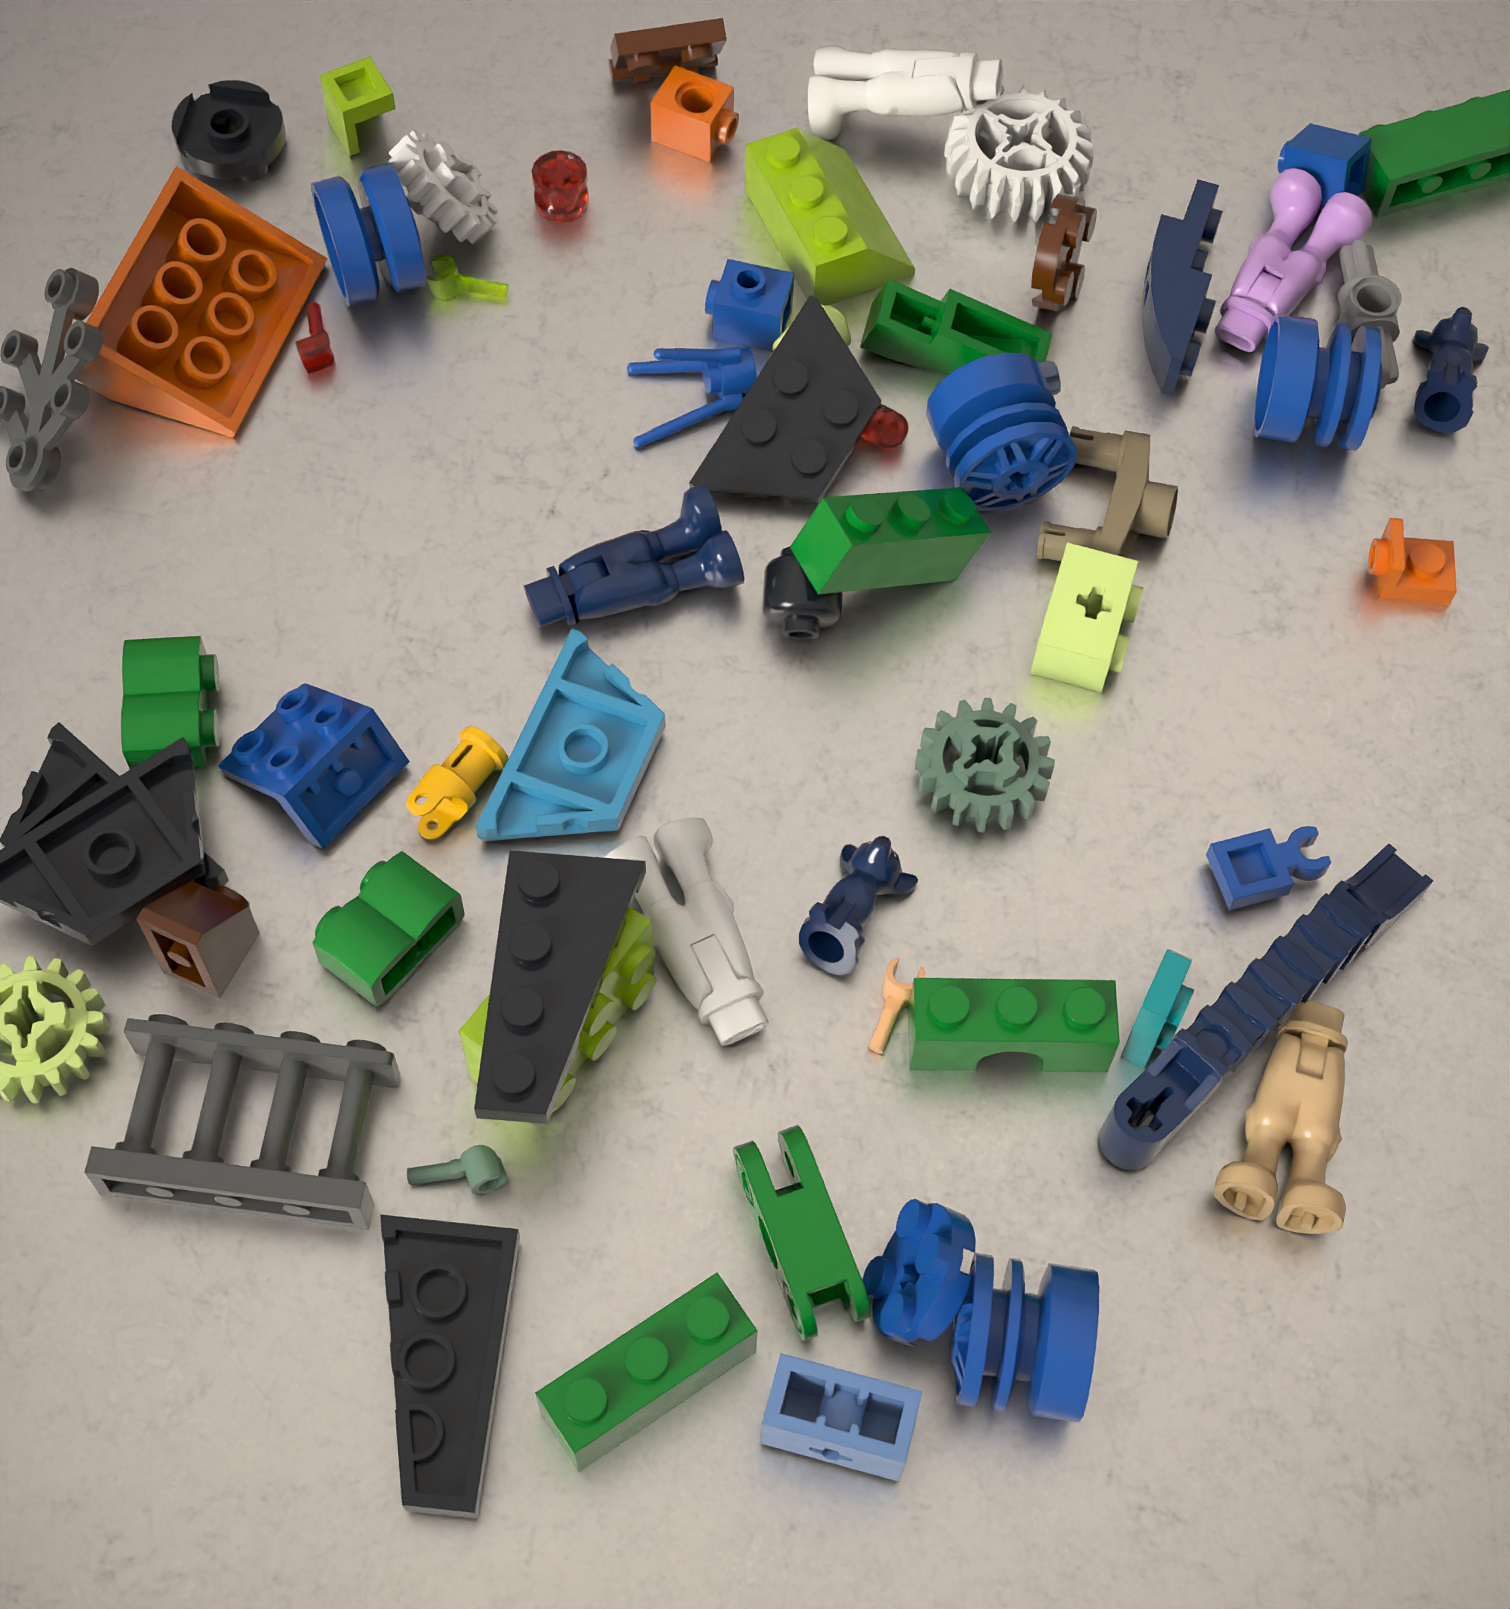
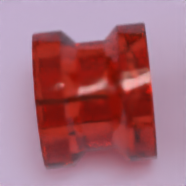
M550 151L541 155L534 162L531 170L533 187L535 188V209L541 217L551 222L567 223L580 218L587 211L589 205V194L586 186L588 181L586 164L581 157L568 151Z

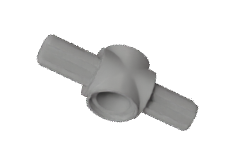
M1356 239L1352 244L1343 246L1339 252L1345 284L1338 293L1342 312L1338 322L1350 325L1351 345L1361 325L1380 329L1382 340L1381 389H1384L1387 384L1395 383L1399 377L1393 343L1400 333L1396 314L1401 304L1402 296L1394 282L1378 274L1373 247L1366 245L1363 239Z

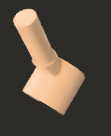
M900 958L892 959L887 965L882 986V994L885 999L882 1008L883 1012L868 1046L870 1050L883 1054L898 1016L901 1015L903 1008H907L909 1005L913 982L905 984L895 979ZM920 967L917 978H925L923 967Z

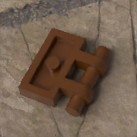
M723 18L615 33L610 46L612 59H609L611 80L618 81L632 78L635 84L651 81L652 75L670 73L675 65L698 73L699 68L717 66V54H720L727 41Z

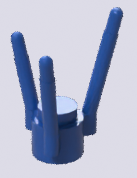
M739 346L725 349L658 348L654 351V357L657 361L629 363L627 371L630 374L702 372L707 393H717L720 397L718 400L635 437L633 440L634 445L638 448L643 447L723 411L737 409L743 400V395L747 394L757 378L751 349L749 347L739 348Z

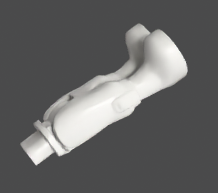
M838 45L820 46L814 55L815 76L810 77L808 85V112L811 132L813 135L826 141L835 139L843 127L844 116L847 113L861 110H869L887 117H928L960 111L964 104L967 109H974L978 100L999 99L1003 80L1002 60H979L978 54L973 52L956 53L942 50L888 48L869 53L847 50Z
M690 817L666 823L657 829L654 834V846L661 860L673 871L684 892V906L679 905L672 898L659 869L657 858L645 836H637L624 842L604 858L646 861V874L638 893H635L634 898L644 912L643 915L652 921L653 946L658 949L683 994L698 1010V1017L701 1023L704 1025L711 1024L721 1045L726 1046L764 1029L769 1024L759 1003L764 991L754 979L751 962L733 916L734 903L728 897L725 890L716 881H712L707 868L705 855L713 844L712 833L703 818Z

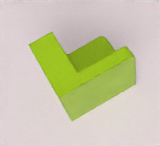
M370 56L319 75L328 123L349 157L360 153L355 124L396 109L394 94Z

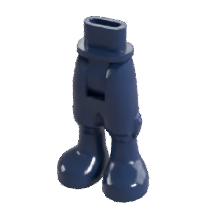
M702 483L689 488L684 493L681 514L675 522L655 531H634L590 546L560 563L558 572L554 566L546 568L548 577L523 585L539 627L565 619L567 625L571 626L579 623L580 620L602 618L648 605H660L672 600L679 594V591L705 586L724 589L732 588L743 584L745 578L734 541L728 531H722L720 517L711 492L707 485ZM697 551L692 556L671 564L661 563L667 558Z

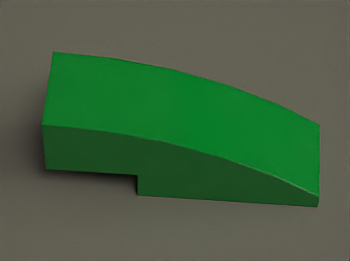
M888 279L871 304L860 348L894 361L950 375L956 369L978 358L999 353H1022L1037 360L1038 363L1046 362L1052 333L952 289H949L940 301L892 279Z

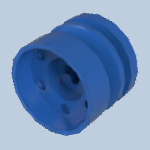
M1276 314L1268 331L1259 371L1254 409L1255 436L1262 439L1295 443L1308 417L1313 418L1314 437L1318 446L1327 447L1332 442L1337 429L1338 445L1340 448L1357 451L1363 443L1370 420L1375 413L1381 390L1382 340L1380 329L1361 325L1351 345L1350 325L1338 322L1329 336L1326 347H1319L1318 322L1315 319Z
M1022 353L990 355L978 358L956 369L936 386L927 401L926 416L939 447L944 455L947 456L946 466L954 478L955 488L962 487L967 496L974 502L976 510L979 511L1005 510L1037 499L1061 483L1075 465L1077 449L1059 410L1055 408L1056 401L1037 360Z
M974 1253L969 1275H972L969 1288L954 1318L950 1362L953 1366L956 1382V1404L975 1407L980 1393L982 1377L986 1375L992 1376V1409L1004 1412L1011 1397L1015 1380L1028 1381V1402L1032 1416L1080 1423L1089 1397L1097 1343L1099 1318L1098 1272L1095 1269L1049 1263L1041 1279L1038 1294L1025 1293L1023 1262L1021 1259L1009 1258L1002 1289L993 1288L994 1257L988 1254Z

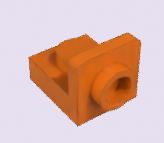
M1390 518L1381 539L1374 538L1372 540L1368 556L1369 573L1377 575L1378 599L1451 604L1457 592L1454 541L1404 537L1403 519Z

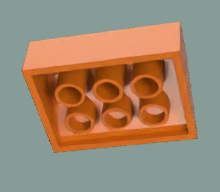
M176 166L86 323L101 329L103 343L97 357L86 364L76 380L113 401L233 438L328 258Z

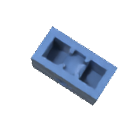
M780 1353L762 1421L760 1443L900 1481L906 1464L923 1391Z

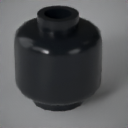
M789 546L783 548L780 556L772 559L765 568L762 610L769 622L783 627V636L798 640L815 639L819 637V629L830 627L840 619L843 592L817 594Z

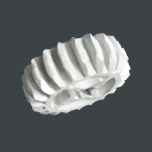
M1024 85L1018 93H1010L1005 87L1001 86L999 99L978 100L974 109H967L964 104L960 116H954L953 123L950 125L944 151L948 181L955 183L957 197H970L972 210L984 206L988 207L992 219L1000 212L1010 214L1013 223L1017 221L1020 215L1026 214L1037 223L1043 214V210L1057 216L1060 209L1050 208L1055 196L1060 192L1079 196V191H1083L1089 181L1094 151L1093 143H1091L1090 126L1082 124L1081 111H1067L1065 98L1055 101L1049 100L1046 89L1038 95L1029 94Z

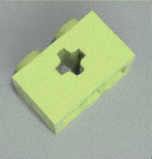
M1067 542L1037 643L1030 674L1102 693L1108 670L1120 673L1130 637L1119 635L1118 633L1122 620L1134 623L1143 587L1132 585L1138 561Z

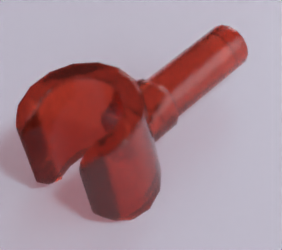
M311 302L306 306L310 336L295 341L300 360L307 374L335 364L328 333L323 329L321 306L316 302Z

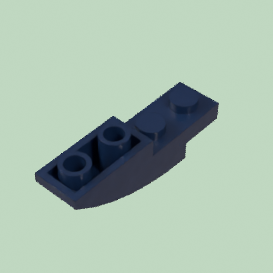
M1197 179L1183 220L1161 214L1145 274L1142 295V326L1145 348L1161 393L1173 396L1180 374L1188 377L1192 376L1202 343L1192 341L1195 331L1206 334L1216 304V300L1206 298L1213 274L1203 272L1209 252L1200 250L1202 241L1213 244L1223 211L1213 208L1219 185Z

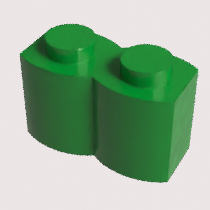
M201 636L124 640L122 656L123 700L121 709L122 752L129 769L142 763L182 737L185 738L190 746L194 758V767H207L208 747L219 746L216 709H208L209 692L219 691V666L216 654L206 653Z
M403 851L393 856L387 862L382 860L374 864L361 881V892L343 907L335 906L331 908L321 918L315 929V939L312 942L318 962L376 1007L387 1001L402 987L420 962L445 942L465 916L461 894Z

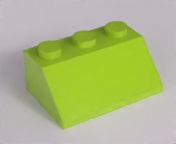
M800 128L790 129L746 144L745 191L789 269L794 273V278L806 299L812 295L819 300L821 305H830L883 287L888 279L897 282L915 276L913 263L845 149Z

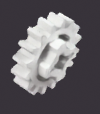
M413 130L410 134L407 133L390 150L389 154L392 158L388 162L392 163L394 169L398 172L397 175L401 185L407 188V200L410 207L417 215L422 214L435 223L440 231L447 233L449 230H452L459 241L463 242L467 239L471 244H474L498 222L494 216L498 212L497 208L488 201L491 195L480 184L479 177L482 174L470 159L466 160L452 150L448 143L441 141L436 144L430 134L425 132L421 136L416 130Z

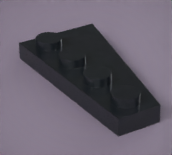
M509 850L474 1105L476 1118L548 1124L579 1045V1035L589 1010L594 1007L603 984L602 977L614 947L617 948L627 923L626 916L635 893L639 892L644 880L646 861Z
M380 1214L386 1272H384L386 1299L389 1308L391 1334V1366L394 1374L396 1400L395 1419L402 1506L405 1511L477 1519L518 1255L519 1230Z

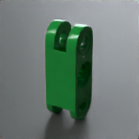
M796 1125L778 1132L781 1155L792 1185L777 1190L774 1189L765 1162L754 1141L733 1147V1156L744 1193L799 1336L805 1341L818 1336L817 1324L812 1309L841 1299L845 1310L849 1311L855 1322L871 1317V1310L861 1275L810 1145L801 1127Z

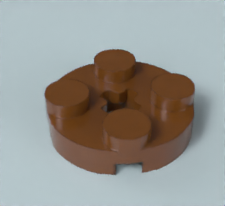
M1061 192L1055 196L1050 208L1061 210L1056 225L1044 222L1035 255L1031 288L1042 290L1041 294L1031 299L1032 305L1056 312L1060 310L1062 305H1067L1070 297L1077 299L1080 294L1085 276V265L1078 264L1082 241L1089 242L1091 240L1097 217V209L1085 206V199L1083 197Z

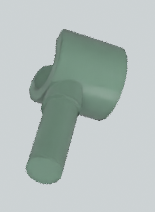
M475 1145L464 1151L460 1159L450 1160V1162L407 1168L409 1185L448 1179L455 1180L467 1176L472 1193L484 1194L495 1191L508 1182L501 1158L496 1155L493 1149L485 1145Z

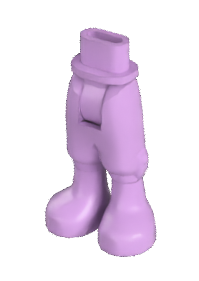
M1293 168L1281 172L1270 192L1275 219L1269 231L1260 235L1249 245L1248 256L1235 278L1229 297L1220 308L1222 318L1215 327L1216 335L1223 341L1246 352L1254 351L1261 339L1267 338L1275 315L1289 316L1306 294L1322 282L1326 270V261L1336 251L1341 250L1343 246L1352 244L1354 240L1361 239L1372 225L1373 216L1364 200L1347 192L1334 194L1323 207L1312 234L1304 247L1300 250L1291 251L1293 243L1310 225L1318 213L1322 193L1316 179L1306 171Z

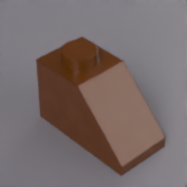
M193 881L143 907L136 918L163 973L218 998L222 997L260 934L250 910V904L242 895L222 885H217L211 890Z

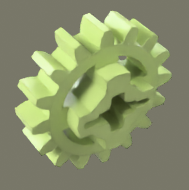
M34 956L26 958L23 972L14 973L6 963L0 965V977L2 979L0 981V1053L2 1056L13 1055L16 1059V1066L0 1060V1095L4 1100L11 1101L17 1095L19 1089L23 1088L32 1103H39L43 1087L52 1085L54 1090L60 1096L67 1094V1084L64 1078L72 1073L84 1080L90 1076L88 1069L83 1063L86 1056H104L105 1049L94 1035L110 1031V1024L104 1013L99 1012L106 1005L97 988L89 989L91 984L85 973L78 969L68 975L69 972L61 959L54 958L46 971L41 969ZM49 993L65 998L74 1008H67L64 1002L51 1003Z

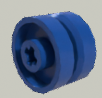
M388 162L360 171L358 189L362 208H359L349 183L341 176L311 183L313 202L325 247L339 289L348 307L377 300L380 283L375 262L379 263L388 286L398 294L426 286L427 278L417 225L392 163Z

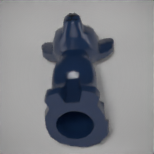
M1460 307L1452 317L1440 320L1433 328L1432 333L1425 330H1416L1414 335V341L1418 345L1434 353L1428 367L1427 380L1420 382L1416 391L1414 413L1419 422L1441 433L1457 432L1468 425L1474 413L1472 410L1473 391L1477 387V377L1472 374L1473 361L1484 359L1489 349L1486 344L1478 343V329L1471 323L1472 312L1466 307Z
M878 836L873 841L862 843L858 848L852 844H847L843 847L839 858L841 865L849 875L833 886L823 904L817 902L811 907L809 917L802 924L799 932V945L802 951L814 964L828 973L844 975L852 973L856 969L859 961L858 955L866 941L861 933L865 924L871 919L877 895L908 894L915 889L918 883V878L915 875L902 872L899 855L891 848V841L885 836Z

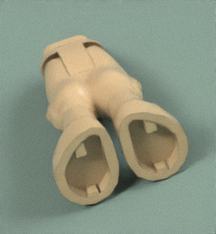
M1308 1000L1306 1003L1300 1002L1289 1020L1283 1025H1279L1276 1036L1277 1043L1268 1059L1254 1103L1245 1111V1134L1248 1141L1246 1152L1242 1161L1231 1162L1223 1166L1216 1177L1214 1197L1234 1213L1259 1221L1270 1216L1274 1209L1278 1192L1276 1172L1280 1151L1289 1142L1292 1146L1293 1159L1287 1183L1280 1198L1276 1217L1277 1225L1288 1231L1309 1234L1332 1233L1342 1228L1346 1213L1344 1197L1342 1193L1325 1184L1327 1163L1334 1156L1339 1143L1342 1141L1339 1122L1345 1086L1344 1053L1347 1050L1348 1041L1346 1036L1341 1034L1345 1017L1341 1010Z

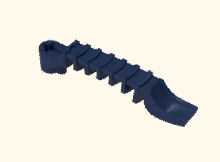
M1387 844L1356 874L1345 881L1341 880L1335 885L1330 894L1325 893L1308 915L1302 914L1296 920L1286 936L1282 937L1280 935L1276 938L1261 959L1255 958L1248 965L1244 974L1236 983L1231 981L1224 987L1214 1004L1211 1006L1206 1005L1201 1009L1189 1028L1186 1030L1182 1028L1177 1032L1173 1040L1152 1064L1118 1096L1099 1132V1144L1105 1157L1111 1163L1123 1169L1137 1170L1148 1166L1199 1108L1216 1092L1227 1072L1231 1071L1234 1073L1241 1067L1253 1047L1259 1049L1265 1043L1276 1024L1283 1025L1291 1017L1299 1003H1306L1321 983L1327 984L1339 969L1344 970L1362 946L1368 948L1377 941L1426 892L1433 880L1426 874L1422 877L1395 854L1397 849L1391 844ZM1154 1115L1148 1126L1144 1125L1138 1130L1134 1129L1135 1126H1140L1149 1116Z

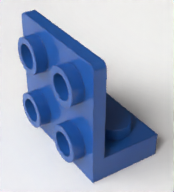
M304 683L286 693L278 701L276 709L255 730L241 736L233 745L232 752L218 767L226 777L277 799L308 842L324 849L410 761L373 708Z

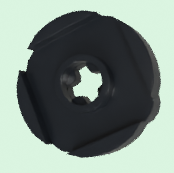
M224 80L209 84L210 93L201 95L195 100L193 93H191L179 103L173 114L171 126L176 147L187 171L216 179L241 178L248 182L257 181L266 176L269 171L268 164L278 157L286 139L282 112L278 105L276 106L270 101L267 91L250 82ZM229 125L238 126V131L232 134L218 133L226 131Z

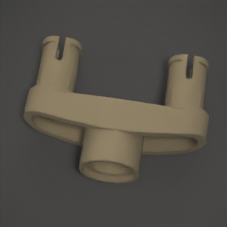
M1072 426L1070 436L1077 449L1075 463L1116 471V481L1103 527L1098 526L1096 530L1044 521L1037 544V558L1062 561L1067 542L1128 558L1139 534L1168 539L1177 505L1178 486L1149 481L1150 434L1125 430L1124 434L1120 435L1079 429V427Z

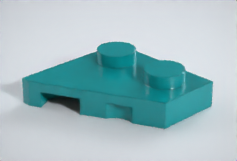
M1170 949L1166 950L1120 1056L1121 1058L1145 1068L1153 1048L1157 1047L1164 1050L1172 1041L1194 993V989L1182 984L1193 959Z

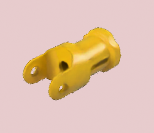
M465 727L458 735L460 743L441 765L433 764L419 780L420 783L407 798L406 806L408 811L413 815L422 816L418 822V831L425 839L432 840L442 837L455 821L460 820L476 802L474 793L493 771L502 770L509 759L505 750L489 734L477 727ZM422 797L427 798L424 804H417L418 799ZM431 824H439L437 829L429 830Z

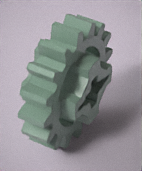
M984 698L981 710L973 711L966 700L959 701L955 718L941 710L936 716L935 729L924 728L920 744L922 749L917 750L915 769L922 772L920 773L918 788L921 793L936 791L933 795L931 806L935 813L944 810L948 806L954 810L953 825L958 827L968 816L975 818L978 832H984L988 819L994 818L997 819L999 825L1004 830L1010 829L1014 811L1020 816L1029 819L1033 815L1035 800H1045L1050 785L1048 780L1051 779L1055 765V759L1047 757L1051 740L1049 736L1033 737L1038 721L1035 717L1027 718L1021 723L1014 719L1017 705L1010 703L1000 713L994 711L991 698ZM946 750L951 754L949 762L953 765V769L949 773H947L943 762V755ZM1020 755L1026 770V775L1023 779L1019 776L1021 767L1015 762L1016 758Z

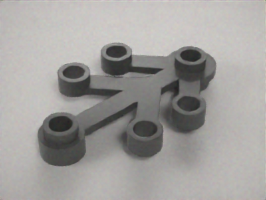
M68 268L65 271L62 269L55 270L46 283L45 299L48 303L52 304L54 313L42 365L37 354L38 341L32 336L13 330L5 337L1 347V361L18 369L32 408L28 423L24 414L25 396L20 392L0 386V423L5 424L12 444L6 457V470L9 473L11 484L15 488L27 492L33 489L45 490L55 480L61 462L60 451L56 444L71 424L83 416L90 401L89 388L74 380L86 364L97 357L103 343L101 329L82 321L88 317L96 305L99 295L98 281L95 277L75 268Z

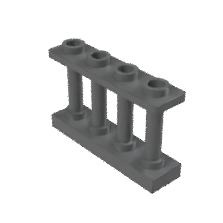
M165 1014L150 1015L148 1020L127 1019L124 1034L134 1052L146 1057L124 1142L116 1143L114 1149L91 1146L84 1173L100 1195L369 1230L374 1201L367 1183L359 1181L360 1178L354 1174L372 1085L389 1088L398 1087L400 1072L392 1052L387 1051L385 1047L378 1043L367 1040H350L346 1046L321 1043L315 1036L298 1031H286L281 1033L280 1037L254 1034L251 1029L235 1023H218L214 1026V1029L189 1026L186 1021ZM173 1060L212 1065L192 1148L190 1151H185L182 1158L156 1155V1150L151 1148ZM239 1068L279 1073L259 1159L251 1161L250 1167L224 1164V1160L219 1157ZM306 1077L345 1082L327 1168L320 1169L318 1176L293 1173L292 1169L286 1165Z

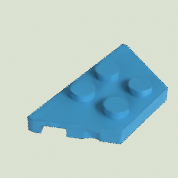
M571 629L476 825L477 836L482 840L493 841L619 830L666 727L665 713L646 695L637 693L631 687L629 678L613 663L608 666L588 646V638L578 630Z

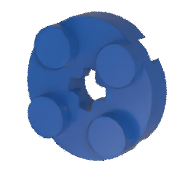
M911 1199L901 1209L896 1223V1230L890 1238L883 1255L876 1256L869 1262L862 1279L867 1296L873 1298L872 1313L878 1331L886 1338L909 1347H918L915 1342L917 1338L932 1342L948 1328L965 1299L972 1276L960 1271L963 1261V1248L975 1253L976 1246L973 1226L964 1214L938 1203L927 1204L917 1199Z

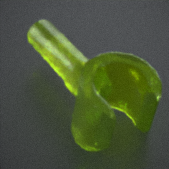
M437 255L431 258L430 265L434 275L437 277L426 276V280L432 294L438 300L443 302L451 301L462 292H474L507 298L508 284L462 275L459 273L456 262L450 256Z

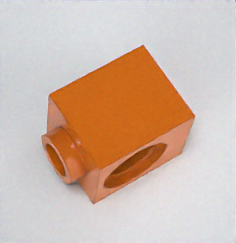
M675 65L651 101L652 141L711 163L722 143L728 145L736 133L739 114L734 112V87Z

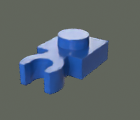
M1313 826L1300 827L1290 834L1287 842L1279 844L1276 843L1270 828L1211 843L1206 857L1228 909L1233 910L1289 895L1294 885L1291 876L1303 881H1313L1324 876L1332 863L1330 857L1323 856L1318 859H1308L1300 852V848H1307L1314 844L1319 834L1317 828Z

